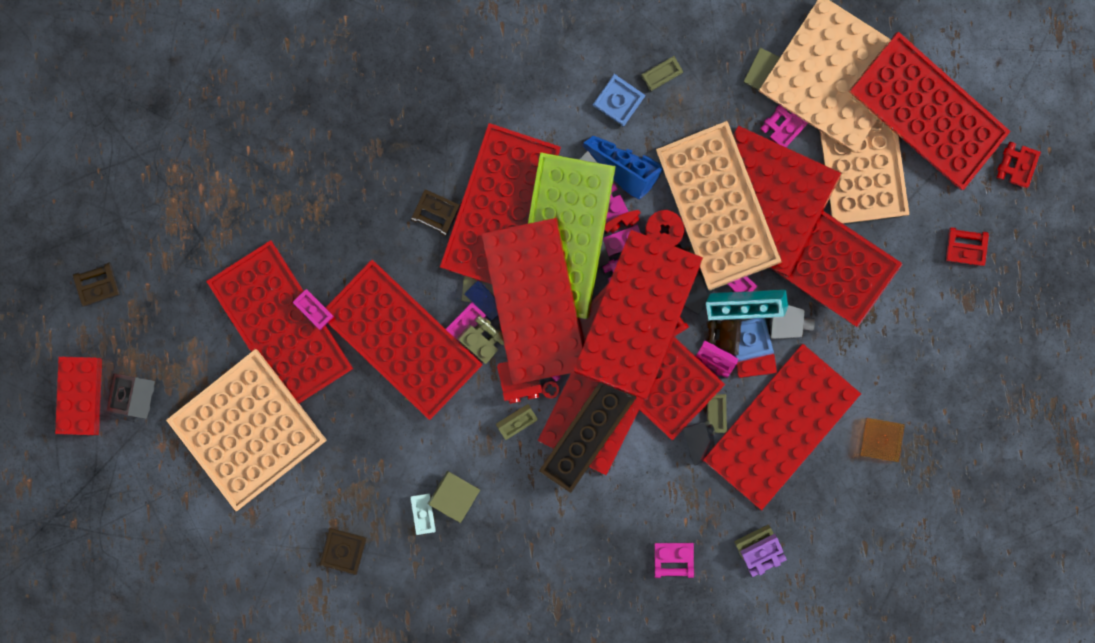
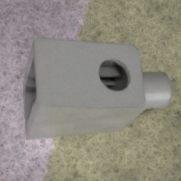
M788 305L784 317H771L770 339L802 337L803 330H814L815 319L804 318V309Z

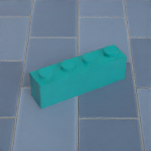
M786 290L711 293L706 301L708 320L784 317L788 309Z

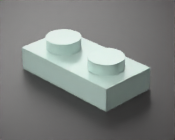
M430 494L411 496L416 535L436 532L432 506L427 504L431 498Z

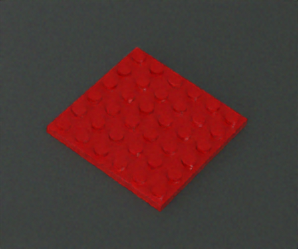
M738 126L733 137L782 263L769 268L789 277L842 174Z

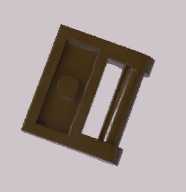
M425 189L411 221L422 223L441 232V235L446 236L460 205ZM422 209L445 219V224L442 225L420 215Z
M110 262L97 269L81 274L79 272L73 274L83 307L120 295ZM103 274L107 275L106 279L83 286L82 281Z

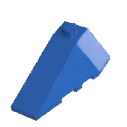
M592 136L583 143V147L598 163L616 166L613 179L624 191L638 200L650 191L664 171L662 165L650 157L643 155L641 158L632 154V150L618 149L614 143L599 137Z

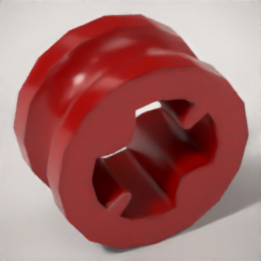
M549 381L543 385L542 392L546 398L553 399L559 394V386L555 382ZM547 385L556 387L554 395L550 396L549 393L545 392V388L548 389Z

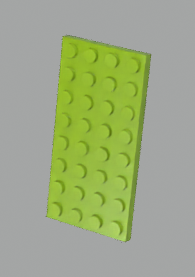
M540 153L528 224L557 218L577 317L588 319L616 166Z

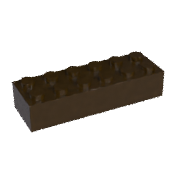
M599 382L539 472L571 493L637 397Z

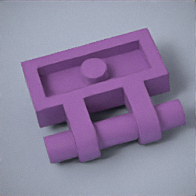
M775 534L740 551L748 569H751L749 572L752 577L758 574L762 575L766 570L774 566L776 568L781 565L780 563L787 560Z

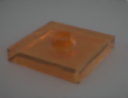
M866 418L860 456L899 462L905 424Z

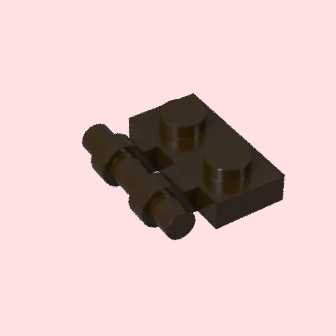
M723 319L721 323H717V320H710L707 325L709 335L706 341L727 353L739 355L742 319ZM717 329H720L719 340H716Z

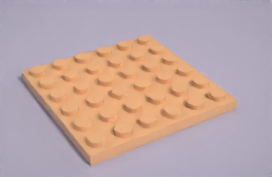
M818 0L761 86L759 92L850 151L856 153L878 117L848 91L890 39L832 1Z
M257 349L166 420L235 511L244 507L327 441Z

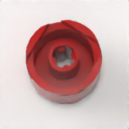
M661 210L654 213L648 219L645 226L646 236L672 246L679 244L684 234V224L681 218L669 210ZM661 226L664 228L668 227V234L660 233Z

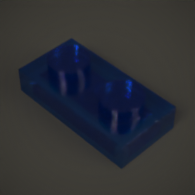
M477 280L464 294L492 321L498 315L495 297Z

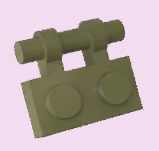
M478 315L475 321L479 325L474 328L469 324L457 339L486 364L498 351L494 343L498 341L501 345H504V340L499 329L496 330L490 325L491 322L487 318L484 319ZM485 330L491 335L488 340L481 335Z

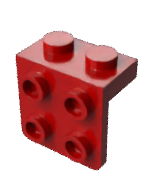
M508 361L498 364L497 368L504 401H509V404L521 402L520 398L528 397V400L539 398V394L542 393L540 380L513 385Z

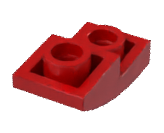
M634 210L613 218L605 224L604 232L608 234L611 231L613 234L621 227L620 222L625 227L629 224L634 226L640 220L638 216L641 212Z

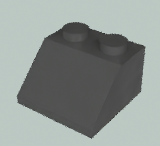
M115 373L107 411L147 419L155 381Z

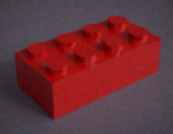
M59 357L55 434L99 435L101 358Z

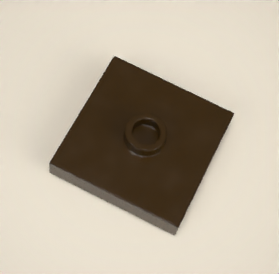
M329 528L319 565L357 575L367 537Z

